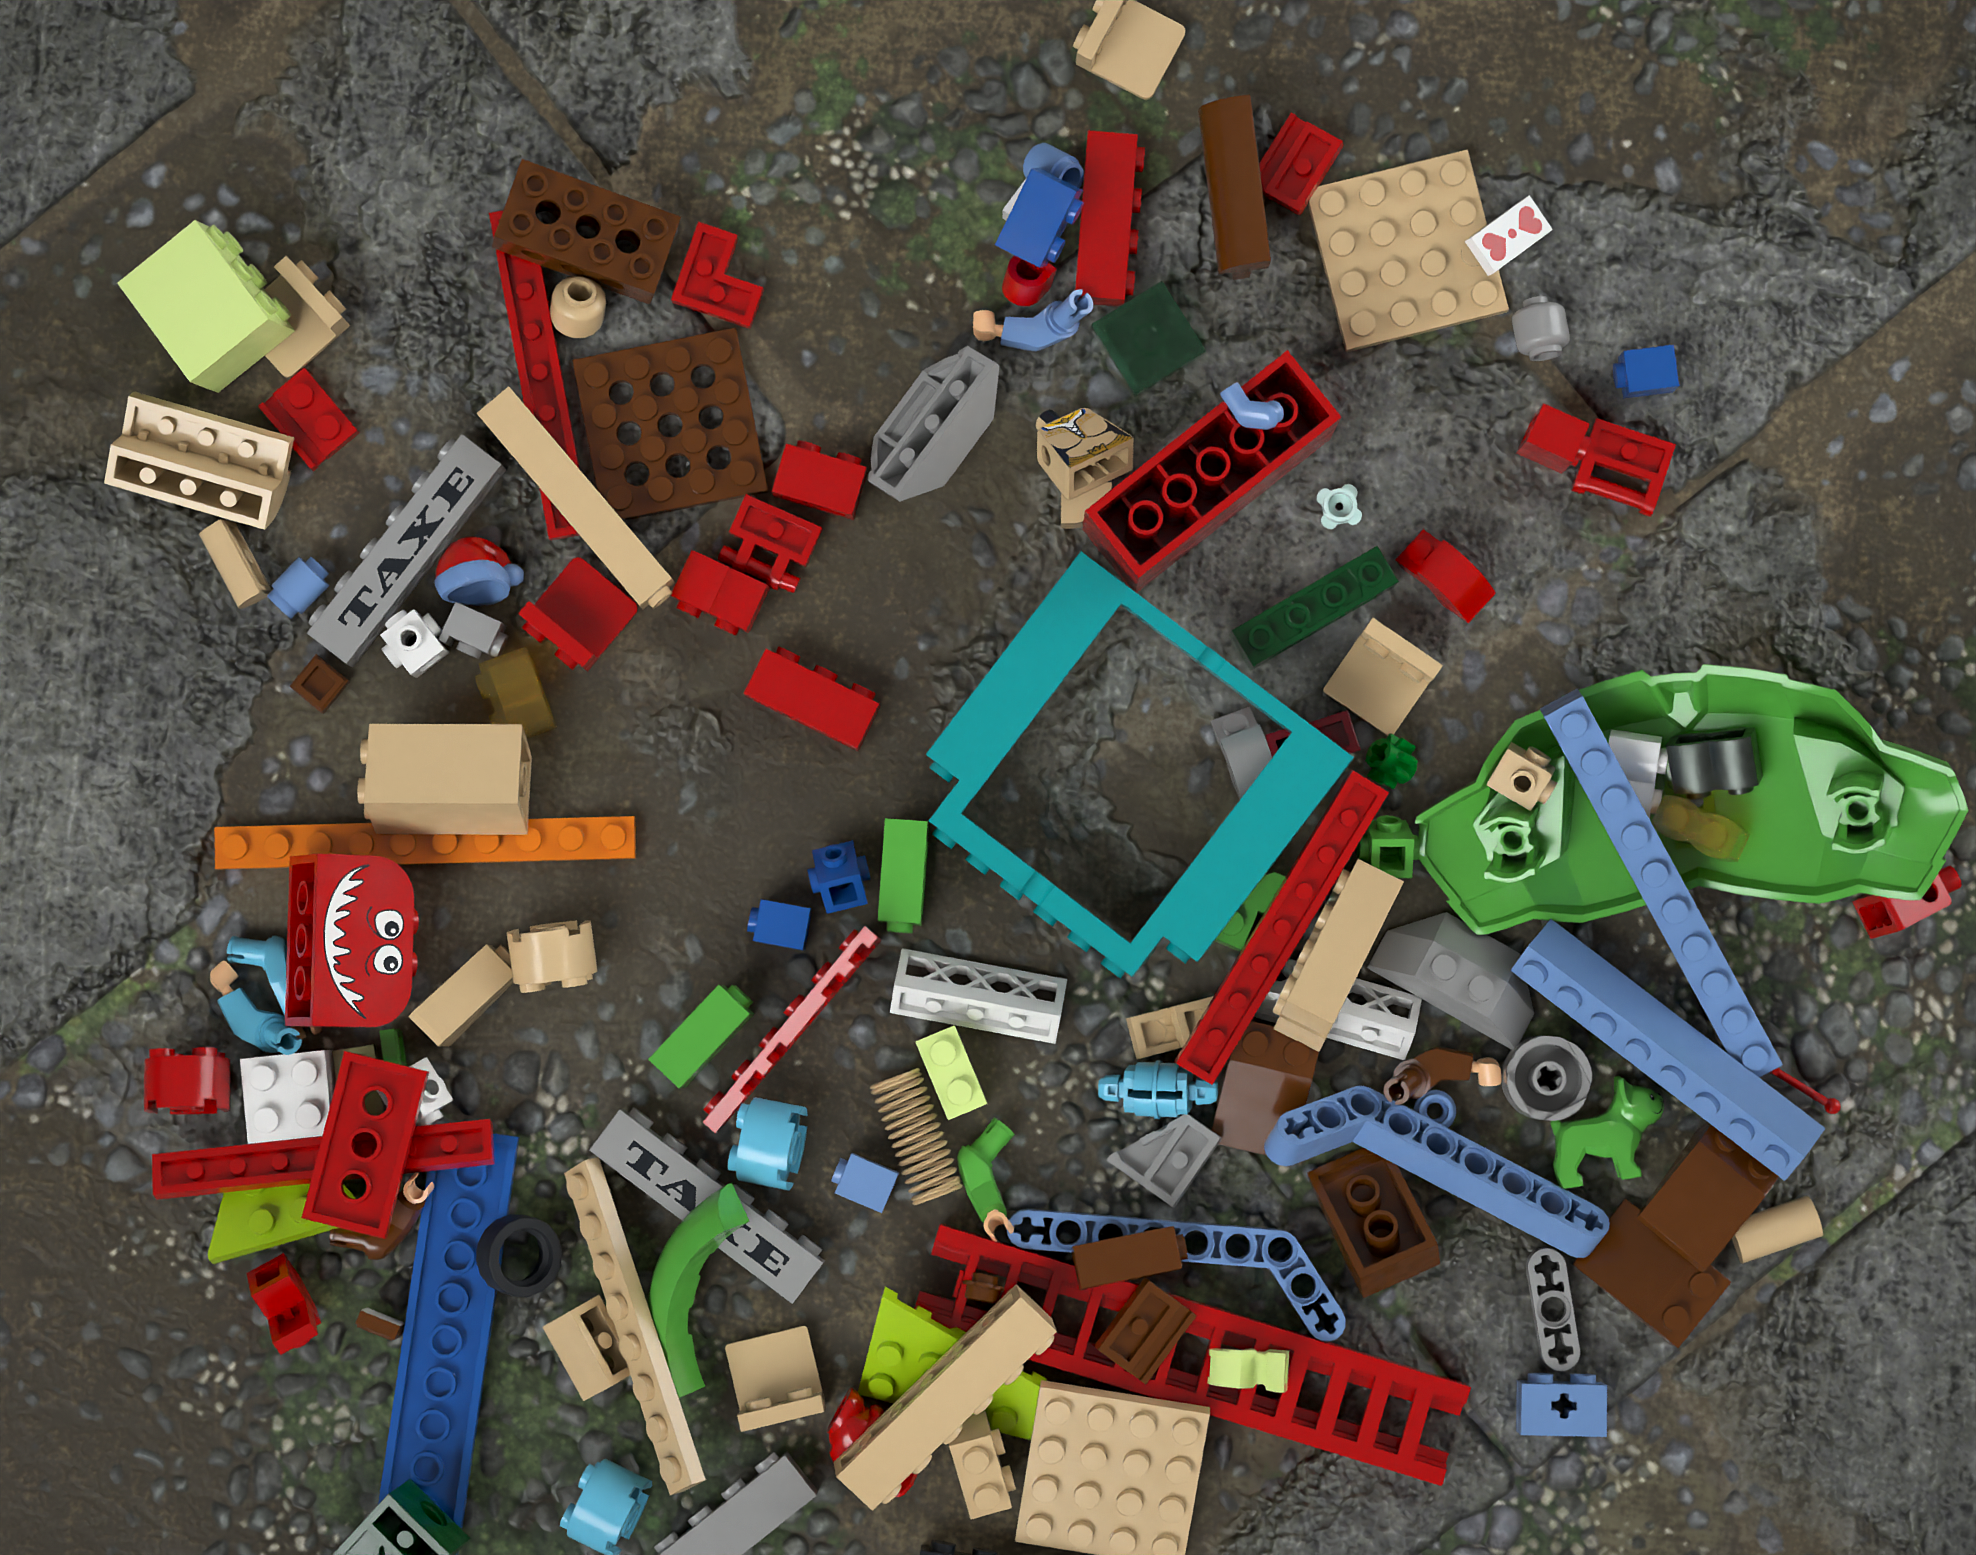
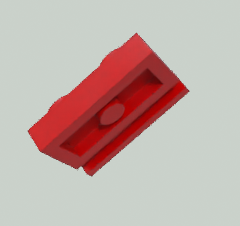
M1290 113L1259 163L1263 194L1301 216L1310 198L1344 146L1343 141Z
M305 367L277 389L267 401L258 405L281 434L294 437L292 448L313 472L322 462L332 457L360 433Z

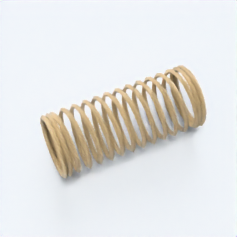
M919 1068L870 1086V1089H872L871 1094L873 1095L894 1090L875 1100L877 1104L900 1098L879 1108L878 1112L882 1113L903 1107L882 1117V1121L886 1122L909 1115L885 1127V1130L888 1131L912 1124L892 1133L888 1139H895L918 1132L892 1144V1148H898L921 1141L897 1152L895 1157H902L925 1150L898 1163L899 1166H905L928 1159L902 1171V1175H908L931 1168L907 1179L905 1184L937 1176L908 1190L909 1193H914L940 1185L911 1198L913 1205L948 1194L962 1188L964 1185L961 1183L960 1176L945 1178L957 1170L956 1167L942 1169L950 1165L954 1161L953 1158L936 1161L950 1153L951 1150L949 1149L933 1152L945 1146L947 1141L941 1140L927 1144L944 1134V1132L938 1131L924 1135L938 1128L941 1124L939 1122L921 1126L935 1119L938 1114L932 1113L915 1118L933 1109L934 1105L932 1104L912 1109L928 1101L931 1096L926 1095L908 1100L927 1090V1087L924 1086L905 1091L923 1082L924 1078H917L922 1075Z

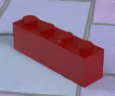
M1088 130L1082 198L1084 205L1081 210L1075 290H1083L1077 300L1082 298L1085 293H1088L1093 300V305L1124 307L1125 295L1133 296L1135 271L1127 270L1128 254L1137 255L1139 230L1130 229L1132 213L1140 214L1142 188H1134L1135 172H1143L1145 147H1137L1138 134Z

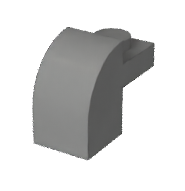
M1250 706L1210 721L1215 737L1225 757L1230 777L1239 799L1243 797L1272 759L1260 724H1257Z

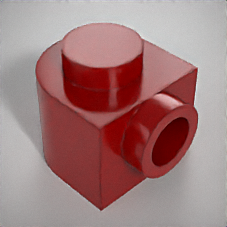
M1014 255L1008 263L1002 283L1004 296L1018 306L1036 304L1050 290L1057 268L1049 262L1047 266L1039 268Z

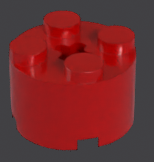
M210 1047L192 1048V1055L175 1053V1049L169 1048L149 1049V1058L144 1060V1112L158 1114V1108H170V1114L172 1115L216 1114L217 1108L224 1112L230 1111V1059L225 1058V1053L218 1052L217 1048Z

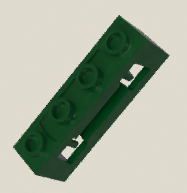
M1376 546L1236 627L1229 636L1251 671L1394 588L1399 581L1379 547Z

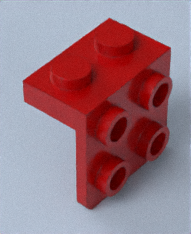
M576 557L569 562L534 605L528 601L518 614L526 620L521 628L539 643L548 638L558 647L554 655L569 668L574 670L579 664L588 672L637 614L638 606L584 559Z

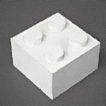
M333 1050L240 1059L248 1144L323 1135L336 1085Z

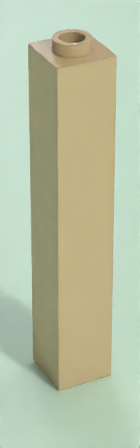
M509 386L477 412L481 420L643 610L649 604L655 609L671 596L673 592L669 588L675 582Z

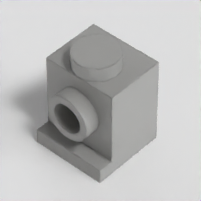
M455 602L438 640L449 647H452L454 640L459 641L456 649L477 659L480 658L482 652L499 658L508 640V635L504 634L507 626L500 621Z

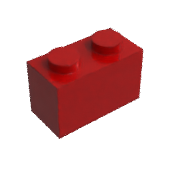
M1543 403L1533 415L1516 454L1562 474L1570 465L1576 467L1579 460L1582 461L1592 440L1591 437L1585 435L1590 424Z
M798 440L796 446L786 443L772 488L773 496L854 520L868 475L867 467L860 465L862 459L842 452H838L836 458L820 453V446L806 441Z

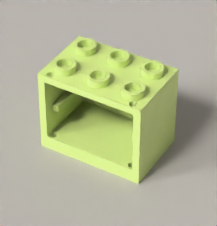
M194 220L121 279L118 285L191 383L219 393L294 333L295 330L287 320L291 317V314L286 306L277 297L271 299L263 288L267 281L260 271L252 264L247 266L239 256L243 249L238 241L229 232L223 234L215 225L209 227Z

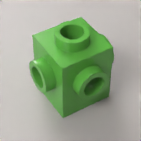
M1380 816L1376 820H1372L1356 847L1357 859L1363 860L1396 878H1412L1413 860H1418L1419 856L1418 836L1412 834L1406 820H1401L1396 816Z

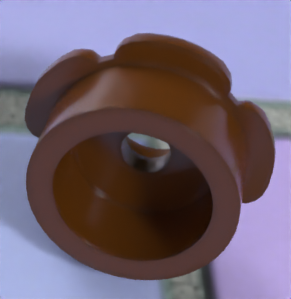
M973 1273L972 1280L963 1281V1284L966 1285L964 1297L996 1304L999 1300L1000 1292H1004L1005 1288L997 1285L998 1277L981 1273Z

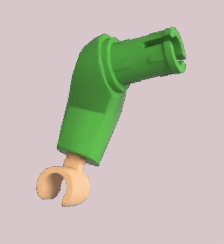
M995 1117L971 1146L961 1147L957 1155V1162L961 1180L974 1209L984 1223V1230L994 1242H997L994 1230L998 1225L1004 1224L1010 1234L1014 1232V1226L1007 1218V1211L994 1179L991 1162L1015 1134Z

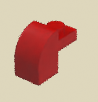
M1424 529L1395 559L1403 570L1426 585L1444 607L1467 623L1496 594V591L1483 574L1464 555L1447 541H1439Z
M284 1253L247 1272L251 1297L267 1318L272 1343L280 1355L293 1348L304 1346L311 1338L318 1335L317 1325L321 1324V1319L317 1308L302 1279Z

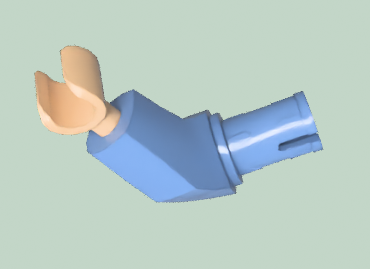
M1075 290L1063 302H1052L1033 318L1005 317L1004 325H996L994 312L989 310L976 311L973 314V333L980 341H989L998 336L1001 337L1002 346L1036 352L1074 335L1078 331L1079 320L1092 311L1093 300L1088 293H1085L1082 298L1077 300L1082 295L1083 290Z

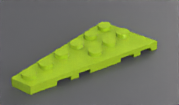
M885 1286L858 1393L894 1404L966 1332L957 1327L949 1329L931 1319V1312L919 1305L916 1309L908 1306L897 1299L898 1293ZM1022 1371L1011 1384L1005 1385L1003 1383L992 1394L993 1399L984 1410L986 1411L991 1430L999 1428L1001 1433L1031 1440L1041 1380L1047 1381V1379L1034 1371L1031 1375Z

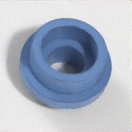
M1440 1090L1428 1091L1421 1098H1417L1414 1104L1413 1111L1446 1128L1451 1126L1456 1117V1106L1453 1099L1447 1093ZM1431 1103H1438L1442 1108V1114L1437 1119H1431L1427 1115V1107Z

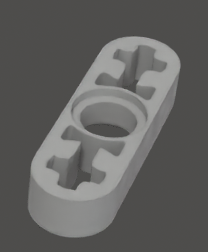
M1542 1247L1531 1252L1526 1260V1274L1539 1353L1542 1361L1548 1367L1556 1371H1566L1574 1367L1580 1357L1567 1267L1563 1256L1559 1252L1551 1248ZM1547 1255L1549 1261L1557 1263V1269L1550 1271V1277L1553 1285L1561 1282V1291L1548 1289L1538 1294L1537 1286H1546L1543 1273L1535 1272V1265L1540 1264L1542 1261L1541 1256ZM1558 1297L1562 1300L1565 1310L1559 1320L1548 1321L1542 1316L1541 1305L1545 1299ZM1568 1324L1569 1332H1560V1338L1563 1345L1570 1346L1571 1353L1565 1354L1564 1362L1558 1363L1556 1357L1549 1356L1548 1354L1549 1349L1555 1348L1554 1334L1549 1333L1545 1336L1544 1328L1558 1329Z

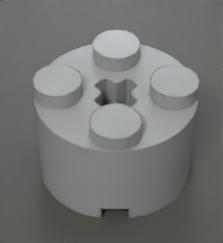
M1535 1036L1523 1040L1509 1052L1502 1064L1501 1084L1508 1102L1519 1113L1536 1120L1556 1121L1571 1116L1583 1106L1590 1090L1592 1071L1587 1057L1577 1045L1557 1036ZM1541 1068L1545 1071H1554L1555 1077L1550 1080L1552 1085L1550 1089L1546 1085H1538L1537 1079L1541 1077Z

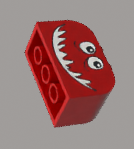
M317 853L290 856L285 1026L378 1027L390 1023L403 1012L410 999L412 977L417 972L418 961L416 953L413 952V935L417 933L419 917L414 909L412 883L406 872L397 863L385 857Z

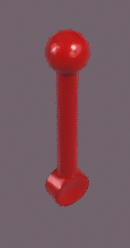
M1779 1067L1769 1072L1822 1104L1827 1113L1836 1114L1840 1111L1841 1104L1836 1098H1826L1782 1071Z

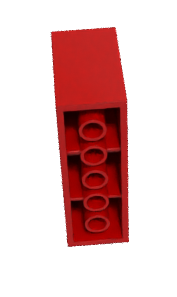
M1288 350L1241 386L1250 401L1268 403V401L1274 400L1282 405L1284 417L1274 428L1262 430L1246 428L1240 425L1226 403L1222 401L1085 510L1082 530L1125 584L1136 593L1331 439L1342 417Z

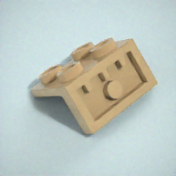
M1372 618L1323 688V692L1386 736L1390 733L1394 735L1427 685L1435 678L1443 665L1375 618Z
M799 1326L726 1345L725 1350L740 1410L737 1417L741 1432L825 1412L827 1408L807 1326Z

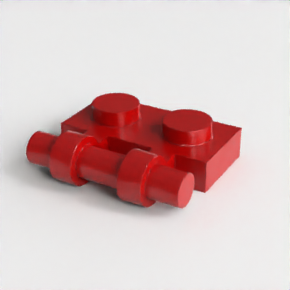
M745 494L729 530V534L742 539L743 542L739 551L724 545L718 556V561L732 566V569L743 574L746 572L766 581V585L776 591L782 588L795 593L801 578L786 572L790 561L807 567L823 528ZM756 546L778 555L773 566L752 557Z

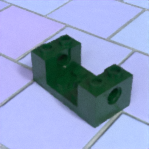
M409 1479L391 1491L333 1555H456L471 1538Z

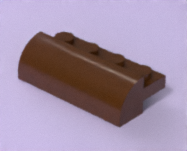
M1249 94L1215 100L1202 105L1198 109L1218 274L1232 273L1233 280L1250 278L1252 270L1267 269L1271 262L1251 96Z

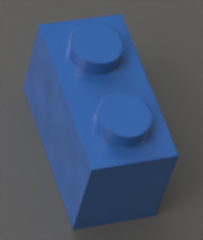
M1032 168L995 245L1039 268L1047 266L1048 261L1055 263L1065 244V240L1060 238L1067 223L1071 225L1075 223L1084 205V202L1079 200L1083 190L1040 168Z

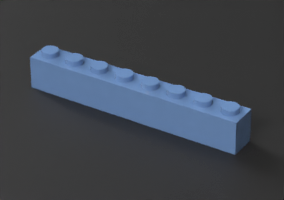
M1552 919L1549 920L1528 945L1511 969L1514 974L1784 1181L1806 1157L1825 1130V1127Z

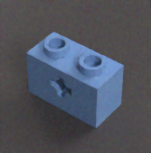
M1528 1373V1380H1517L1516 1432L1520 1435L1607 1437V1385L1602 1382H1596V1375L1570 1374V1381H1553V1374ZM1563 1393L1564 1397L1571 1401V1407H1565L1563 1414L1560 1415L1558 1410L1551 1407V1401H1559L1560 1394Z

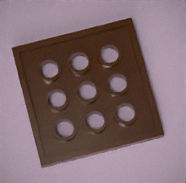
M736 328L572 360L597 491L623 521L742 498L745 494L752 496L769 492ZM703 366L709 367L715 372L714 383L704 389L698 388L692 383L694 371ZM659 375H668L674 380L673 391L664 397L655 395L651 391L653 379ZM618 383H628L633 387L634 391L632 399L623 405L614 403L610 398L611 389ZM708 407H716L723 412V421L715 429H707L700 424V415ZM675 415L682 420V429L678 435L665 437L660 433L659 423L665 416ZM627 423H634L641 428V437L633 445H624L618 439L620 428ZM719 447L725 448L731 453L730 464L722 470L713 469L708 465L709 453ZM678 455L686 457L690 461L689 472L681 478L670 476L667 472L668 461ZM633 464H643L649 469V478L643 485L633 486L626 480V472Z

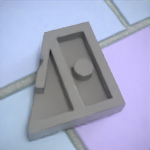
M1184 1114L1164 1127L1145 1135L1124 1149L1114 1152L1107 1158V1161L1171 1207H1175L1222 1137L1191 1115Z

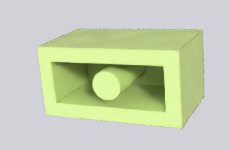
M955 1025L916 1041V1045L948 1120L987 1104V1100Z

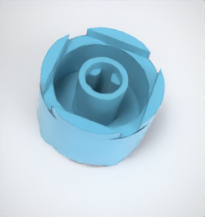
M757 1097L753 1098L750 1104L741 1103L736 1127L742 1130L738 1146L733 1145L731 1148L728 1170L736 1171L739 1181L789 1191L794 1184L786 1181L789 1172L798 1174L804 1152L807 1126L799 1125L800 1115L807 1116V1108Z
M603 1459L601 1462H597L595 1466L589 1464L586 1467L578 1484V1487L583 1489L577 1504L570 1503L561 1519L560 1527L567 1529V1536L604 1555H619L622 1549L615 1545L621 1536L629 1540L649 1497L642 1490L651 1488L652 1481L608 1459Z

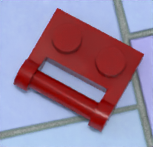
M1596 418L1589 434L1592 440L1585 456L1580 461L1571 491L1584 494L1587 491L1638 508L1640 514L1651 517L1655 510L1676 444ZM1594 464L1649 482L1645 493L1591 476Z

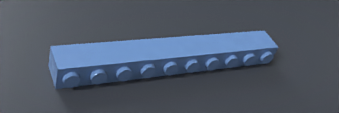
M1575 689L1540 708L1726 1052L1758 1077L1782 1066L1781 1060L1579 690Z

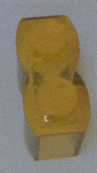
M527 647L478 663L481 674L475 676L478 689L483 699L490 697L495 713L489 715L491 724H522L526 739L557 728L536 665Z
M1673 795L1663 796L1651 822L1654 828L1664 836L1681 843L1691 844L1703 854L1725 862H1738L1750 836L1749 832L1734 820L1719 814L1708 813L1700 805Z

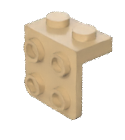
M1096 0L1092 11L1098 13L1091 27L1085 24L1082 26L1073 44V47L1078 49L1076 65L1144 100L1152 98L1185 37L1184 26L1135 0Z
M285 256L274 266L281 275L265 291L271 299L277 297L289 310L291 317L287 320L295 332L265 356L284 377L292 378L350 325L341 316L346 308L329 290L323 296L313 285L319 278L302 260L295 265Z

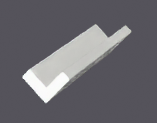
M902 948L893 988L890 1013L1055 1044L1067 979ZM907 965L925 967L931 974L923 978L906 975ZM956 973L967 975L972 982L966 985L954 984L948 977ZM997 981L1005 982L1013 990L1007 993L997 992L990 984ZM1037 989L1056 992L1055 1002L1036 999L1031 992Z
M1288 959L1281 971L1287 979L1281 982H1274L1254 1017L1274 1023L1277 1022L1279 1015L1272 1011L1297 963L1296 960ZM1356 978L1349 993L1353 992L1363 995L1368 1003L1359 1005L1352 1003L1347 997L1327 1038L1405 1060L1415 1036L1422 999L1410 993ZM1394 1004L1410 1009L1408 1019L1392 1014L1387 1006Z

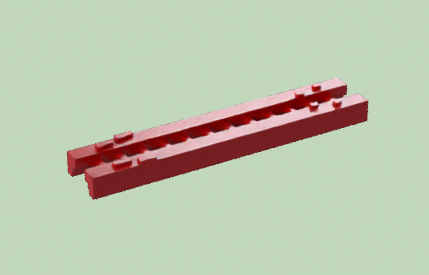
M940 1223L931 1255L964 1264L966 1268L965 1271L960 1270L952 1296L956 1298V1301L920 1290L914 1309L919 1305L932 1313L931 1319L949 1329L957 1327L967 1332L988 1312L987 1310L966 1304L967 1298L964 1297L966 1285L963 1284V1281L972 1280L976 1268L1006 1277L1005 1291L1002 1292L1001 1298L1017 1284V1281L1047 1290L1042 1309L1050 1317L1058 1293L1088 1303L1077 1338L1056 1332L1053 1335L1054 1340L1052 1344L1042 1354L1036 1355L1034 1353L1028 1360L1152 1398L1210 1407L1211 1416L1439 1486L1443 1485L1449 1453L1445 1450L1419 1443L1429 1407L1460 1416L1462 1407L1467 1403L1471 1387L1466 1383L1335 1343L1321 1341L1309 1335L1168 1293L1197 1315L1185 1332L1209 1339V1343L1199 1375L1170 1367L1176 1343L1145 1385L1134 1375L1094 1347L1095 1343L1089 1342L1098 1307L1101 1306L1119 1312L1139 1286V1283L1124 1281L1079 1290L1073 1263L1001 1241L994 1242L991 1238ZM1221 1344H1225L1242 1350L1252 1348L1261 1352L1269 1349L1289 1351L1287 1391L1281 1393L1278 1400L1255 1393L1257 1384L1253 1388H1231L1207 1384L1208 1377H1210L1211 1356H1209V1349L1220 1348ZM1306 1370L1330 1376L1320 1412L1296 1405ZM1347 1382L1371 1389L1361 1425L1337 1418ZM1388 1395L1412 1402L1402 1437L1378 1430Z

